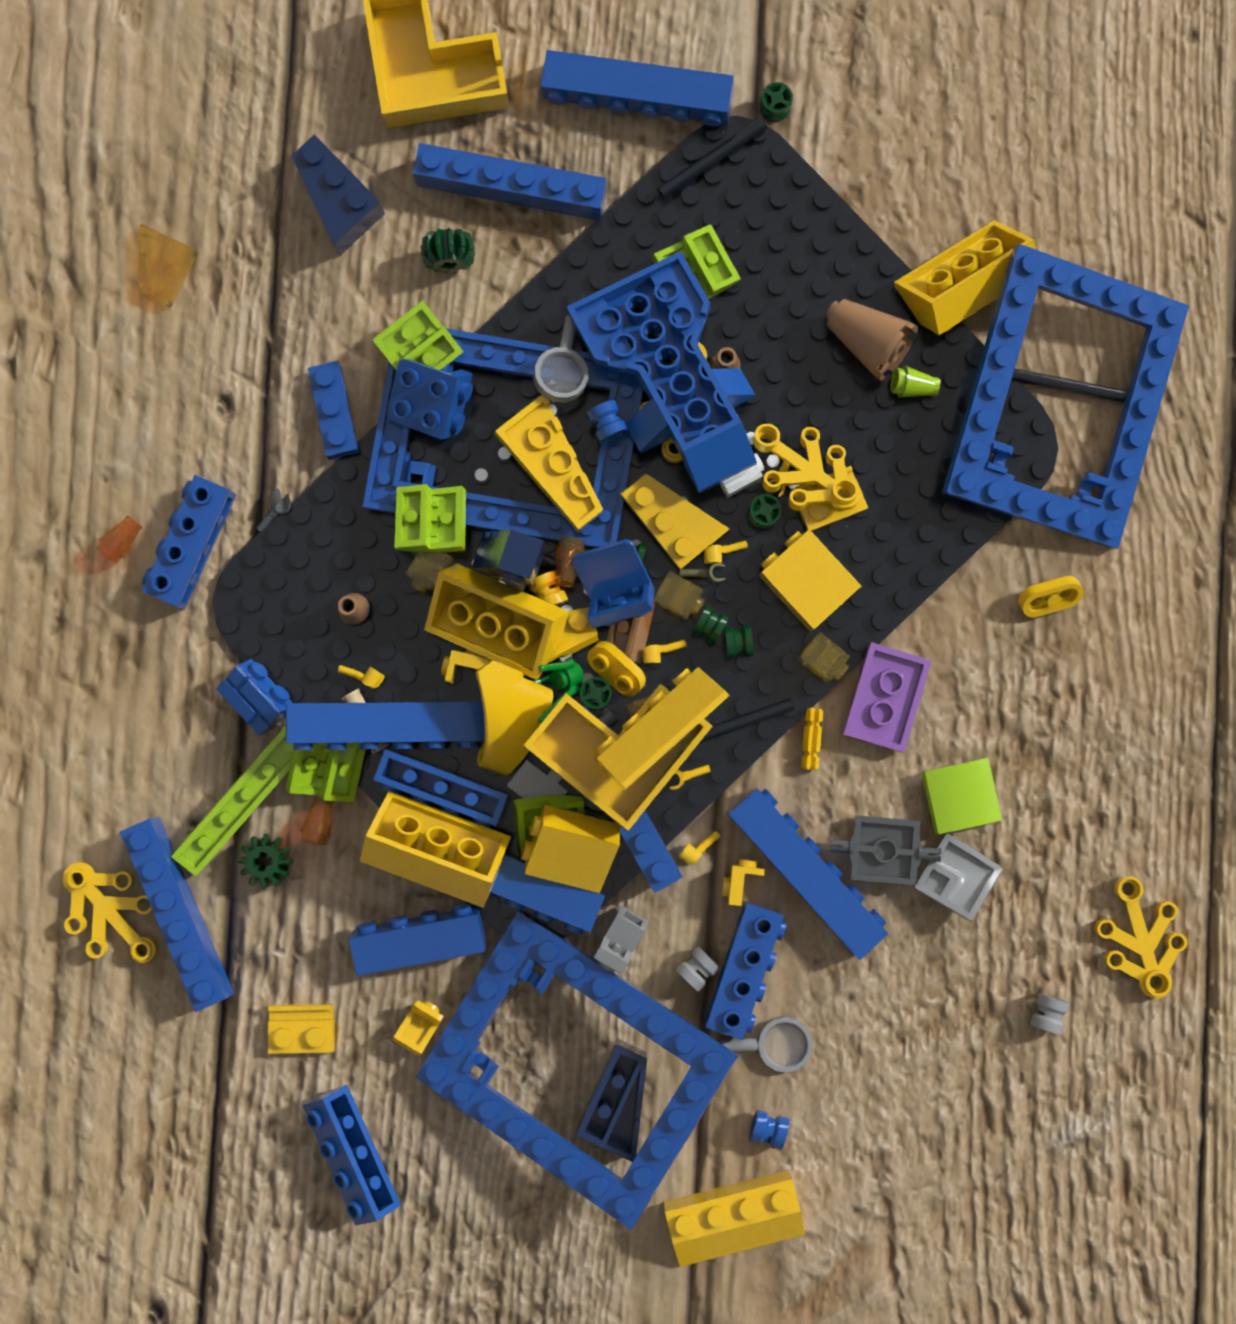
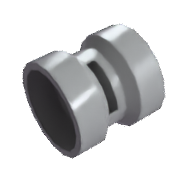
M698 946L692 952V957L687 962H682L676 970L699 992L705 986V980L709 976H715L721 968Z
M1038 993L1036 1000L1038 1005L1037 1013L1032 1015L1030 1025L1061 1035L1064 1028L1062 1018L1064 1014L1068 1013L1071 1003Z

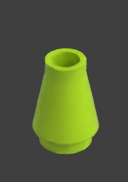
M903 366L902 368H895L893 371L890 390L892 393L897 394L898 397H936L939 393L941 382L938 377Z

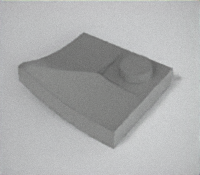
M946 833L938 848H941V854H934L935 856H941V862L930 861L914 890L972 923L1003 868L967 844Z

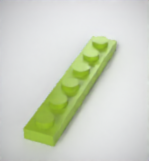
M286 725L172 853L171 857L194 876H197L289 772L294 750L293 744H286Z

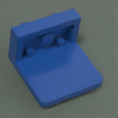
M407 358L401 359L398 362L387 409V418L392 422L442 440L458 435L465 423V415L463 414L465 404L470 399L473 391V385L471 384L473 374L464 370L447 373Z
M624 539L574 555L572 564L591 600L587 619L592 629L600 626H611L620 620L641 617L652 611L655 588L631 540Z

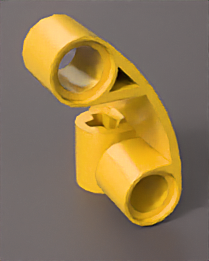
M491 660L475 672L480 688L485 721V741L478 752L477 763L484 769L507 776L514 771L529 751L523 745L540 726L538 718L552 705L553 691L548 687L523 678L524 673Z

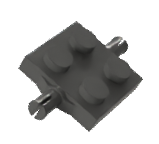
M855 815L854 832L850 841L831 838L830 843L831 845L843 846H830V852L849 853L852 863L851 880L916 886L917 869L921 860L941 862V856L928 855V853L941 854V848L922 847L919 837L921 821Z

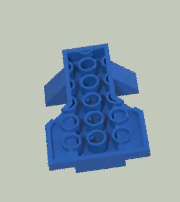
M681 251L566 306L567 313L595 364L636 375L650 401L626 424L628 432L640 453L669 440L670 436L684 461L685 469L699 493L757 464L742 421L734 407L755 398V393L740 368L711 369L700 350L698 342L710 311V301ZM635 308H640V310H644V312L634 313L633 310ZM654 333L655 337L658 336V338L648 339V335ZM669 359V362L673 361V364L666 366L663 365L662 361Z

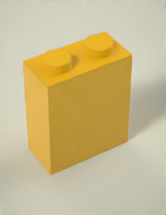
M809 529L803 535L797 531L784 543L788 549L780 556L775 552L761 564L764 570L760 573L759 577L811 632L852 596L861 585Z
M544 804L540 817L534 816L530 829L532 839L531 841L525 840L522 848L521 860H525L524 874L600 893L620 846V825Z

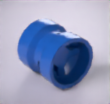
M615 400L601 403L586 413L590 423L597 425L595 435L600 444L614 440L628 431L625 421L616 416L619 408Z
M757 1109L750 1128L749 1142L755 1144L767 1142L771 1148L781 1151L788 1133L789 1118L782 1116L772 1118L767 1112Z

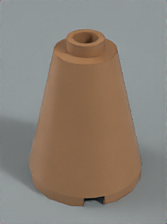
M843 299L840 302L835 301L829 307L825 316L828 319L827 327L880 381L887 378L883 375L887 369L893 372L898 367L913 343L909 339L911 331L916 334L918 331L917 325L910 321L847 299Z

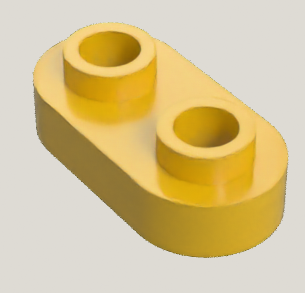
M1064 576L1029 586L1020 594L1018 604L1026 616L1039 617L1077 605L1084 596V589L1075 577Z
M600 641L589 650L587 659L591 668L621 695L633 697L645 686L646 678L643 671L614 644Z

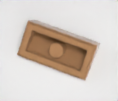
M654 602L652 611L644 616L620 620L609 627L606 641L614 644L630 660L637 664H641L643 660V649L648 638L655 607Z

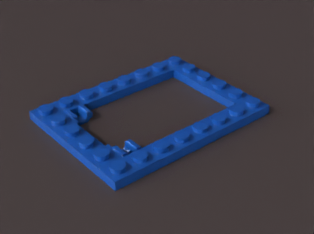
M1015 245L942 493L1111 549H1119L1189 305L1025 245ZM1038 289L1146 327L1104 475L1102 477L1085 472L1080 480L1076 496L1070 495L1069 499L1014 481L1015 476L1008 474V468L1005 467L1006 460L1012 456L1014 447L994 440ZM990 452L994 453L992 463L987 462ZM1093 486L1099 488L1097 498L1090 496Z
M447 329L464 352L441 369V371L447 373L454 372V366L460 365L533 378V371L538 358L546 350L555 347ZM573 350L584 359L588 367V381L585 387L610 391L609 401L615 400L619 408L616 416H619L627 424L640 410L643 387L637 376L597 365L589 352ZM554 357L548 359L541 368V378L543 380L578 386L580 384L581 373L578 366L569 359ZM389 362L362 507L368 510L396 514L397 487L421 485L411 483L413 474L423 476L422 485L427 484L431 489L438 487H433L436 465L410 460L411 452H408L407 448L411 428L392 422L387 418V409L396 370ZM627 431L614 440L601 443L593 490L603 511L579 532L572 527L556 507L466 492V526L497 532L511 529L539 539L598 548L617 542L624 499L620 493L627 487L634 446L630 433Z
M518 911L416 1078L632 1230L739 1055L614 972L604 969L596 960L524 912ZM537 963L545 968L542 975L534 970ZM556 975L691 1066L623 1179L488 1085L499 1065L477 1050L481 1044L479 1039L511 987H516L520 979L534 986L535 990L544 994ZM475 1065L483 1070L479 1078L471 1073Z

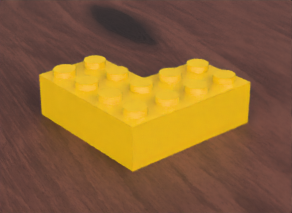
M363 0L381 114L386 128L510 108L497 32L435 42L429 0Z
M660 684L637 711V714L643 717L651 709L647 705L650 700L661 691L666 695L670 691ZM567 693L523 746L622 828L629 831L712 728V725L703 719L627 789H621L595 760L600 755L597 748L610 736L617 740L626 731L623 729L617 735Z

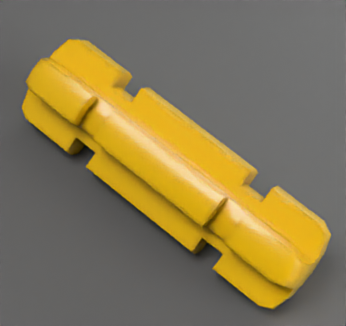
M807 708L804 720L807 721V726H804L802 751H805L801 759V767L804 770H818L820 757H817V753L820 752L822 727H820V722L823 721V710L820 708Z

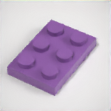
M868 642L841 734L905 752L932 660Z

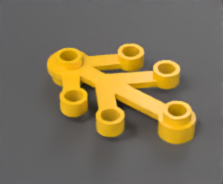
M762 424L757 427L753 438L754 446L761 452L774 453L798 470L791 472L770 470L766 472L762 482V486L766 491L774 493L780 490L781 486L816 483L823 490L806 492L803 489L797 488L791 491L788 499L790 508L795 511H801L806 508L807 504L830 502L838 509L848 510L857 505L860 499V490L857 484L847 477L844 461L846 451L842 446H830L825 456L826 462L833 467V479L823 470L819 448L820 432L816 428L806 427L800 436V444L806 448L807 461L779 441L780 432L777 427L772 424ZM811 435L815 438V440L809 441L805 438V436ZM761 439H768L771 443H764ZM837 453L841 458L835 459L831 454ZM773 478L778 483L770 484L767 480ZM845 493L847 494L848 498H843L838 494ZM801 497L804 502L798 503L793 498Z
M78 862L68 866L63 874L64 887L71 892L70 916L64 922L66 932L76 935L86 929L87 921L83 917L86 896L93 904L91 941L86 945V953L90 958L97 959L103 957L108 951V944L105 941L106 923L108 921L131 946L130 955L136 962L146 963L153 960L159 952L157 941L150 936L141 937L118 911L135 910L142 915L153 912L151 905L148 910H143L140 906L142 899L148 900L146 894L139 897L104 896L96 887L114 886L120 891L128 890L135 883L134 875L130 871L95 873L89 864ZM76 873H80L83 876V881L80 885L74 881ZM121 875L128 877L129 881L125 887L119 883ZM73 919H77L80 922L78 930H74L71 926ZM95 942L99 943L102 947L100 954L94 953L92 949ZM140 944L145 945L147 948L145 956H141L138 953V946Z
M1123 876L1116 881L1114 892L1125 903L1134 937L1117 928L1113 921L1105 918L1096 921L1094 931L1099 937L1110 938L1139 954L1144 968L1126 960L1124 954L1115 949L1108 950L1104 954L1103 961L1108 968L1121 970L1139 980V987L1146 996L1160 999L1171 991L1172 978L1169 972L1179 953L1187 947V939L1183 934L1178 932L1168 933L1164 940L1167 949L1157 964L1154 951L1170 921L1177 917L1178 909L1172 902H1159L1155 908L1157 917L1148 932L1138 901L1144 892L1143 885L1135 877ZM1125 883L1131 885V892L1127 895L1122 892V886ZM1169 905L1171 913L1169 916L1164 917L1162 909L1164 906ZM1104 923H1108L1110 926V931L1107 934H1102L1100 929ZM1178 936L1180 938V945L1174 948L1171 941L1174 937ZM1113 954L1119 956V962L1116 965H1111L1110 957ZM1157 976L1159 984L1157 987L1152 988L1150 980L1152 977Z

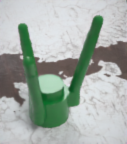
M573 659L561 663L540 665L538 667V670L541 672H553L531 681L541 685L551 682L556 690L566 691L538 718V723L541 724L566 693L570 697L580 693L578 685L582 684L584 673L581 666Z

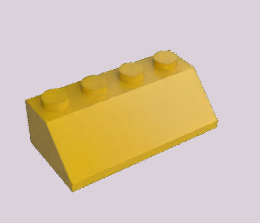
M993 220L895 281V288L918 322L934 333L941 335L964 319L976 314L977 311L991 302L998 300L1013 247L1017 244H1022L1036 249L1035 240Z
M457 563L438 573L424 630L490 660L524 673V675L537 680L542 674L538 667L548 664L562 639L569 611L523 591L508 587L502 582Z
M699 667L692 673L686 668L672 681L676 687L667 695L663 691L659 692L647 703L651 709L643 717L636 713L622 726L626 731L617 740L610 736L597 748L600 755L595 760L621 789H627L730 696Z
M388 791L365 836L360 862L484 908L511 836Z
M789 1169L664 1201L665 1215L680 1267L805 1235L801 1210Z

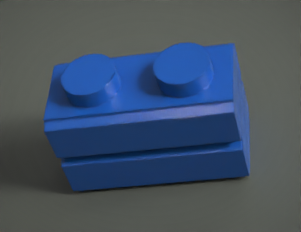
M250 659L237 665L216 690L251 728L261 736L274 729L281 722L283 717L286 716V704L292 702L286 689L275 685L267 676L266 668L262 664Z

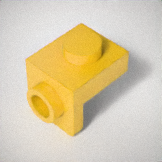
M468 649L466 653L452 650L450 657H444L441 675H445L444 682L454 684L458 666L478 670L491 660Z
M739 859L738 865L730 864L729 877H723L722 896L727 897L726 902L728 905H742L745 874L764 876L765 869L757 867L758 861Z
M416 1000L392 1041L420 1057L444 1016L439 1013L440 1010L434 1004L428 1001L420 1002Z

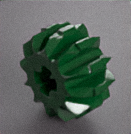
M438 228L437 231L426 233V236L422 238L421 256H423V263H425V267L428 269H433L435 272H458L460 269L466 270L474 263L475 246L473 245L471 234L468 232H463L461 229L453 230L448 228L442 230Z
M270 833L263 834L262 842L257 836L251 837L252 847L249 845L241 847V850L248 856L237 859L238 863L247 865V868L240 871L241 876L251 873L252 875L248 883L252 886L260 879L262 889L268 888L270 881L274 886L280 885V876L289 877L291 874L284 865L294 864V859L285 858L284 854L292 850L291 847L287 846L280 849L283 838L277 837L272 842ZM267 853V858H272V865L263 868L265 864H260V857L265 856Z

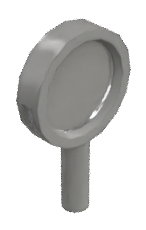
M569 315L565 317L560 347L546 350L538 358L533 371V381L537 390L546 399L553 402L566 403L575 400L583 393L588 381V367L584 359L572 350L576 328Z
M784 1015L772 1018L765 1023L759 1032L758 1038H744L743 1040L721 1039V1044L733 1052L759 1051L761 1058L767 1066L775 1071L784 1073L797 1071L803 1067L809 1060L813 1047L811 1034L805 1025L794 1017Z

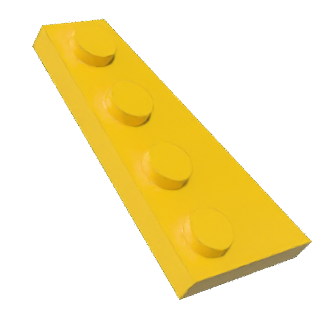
M541 395L495 431V436L572 527L579 532L600 515L603 508L586 474L582 471L576 459L577 456L572 446L569 445L562 431L563 428L549 405V400Z

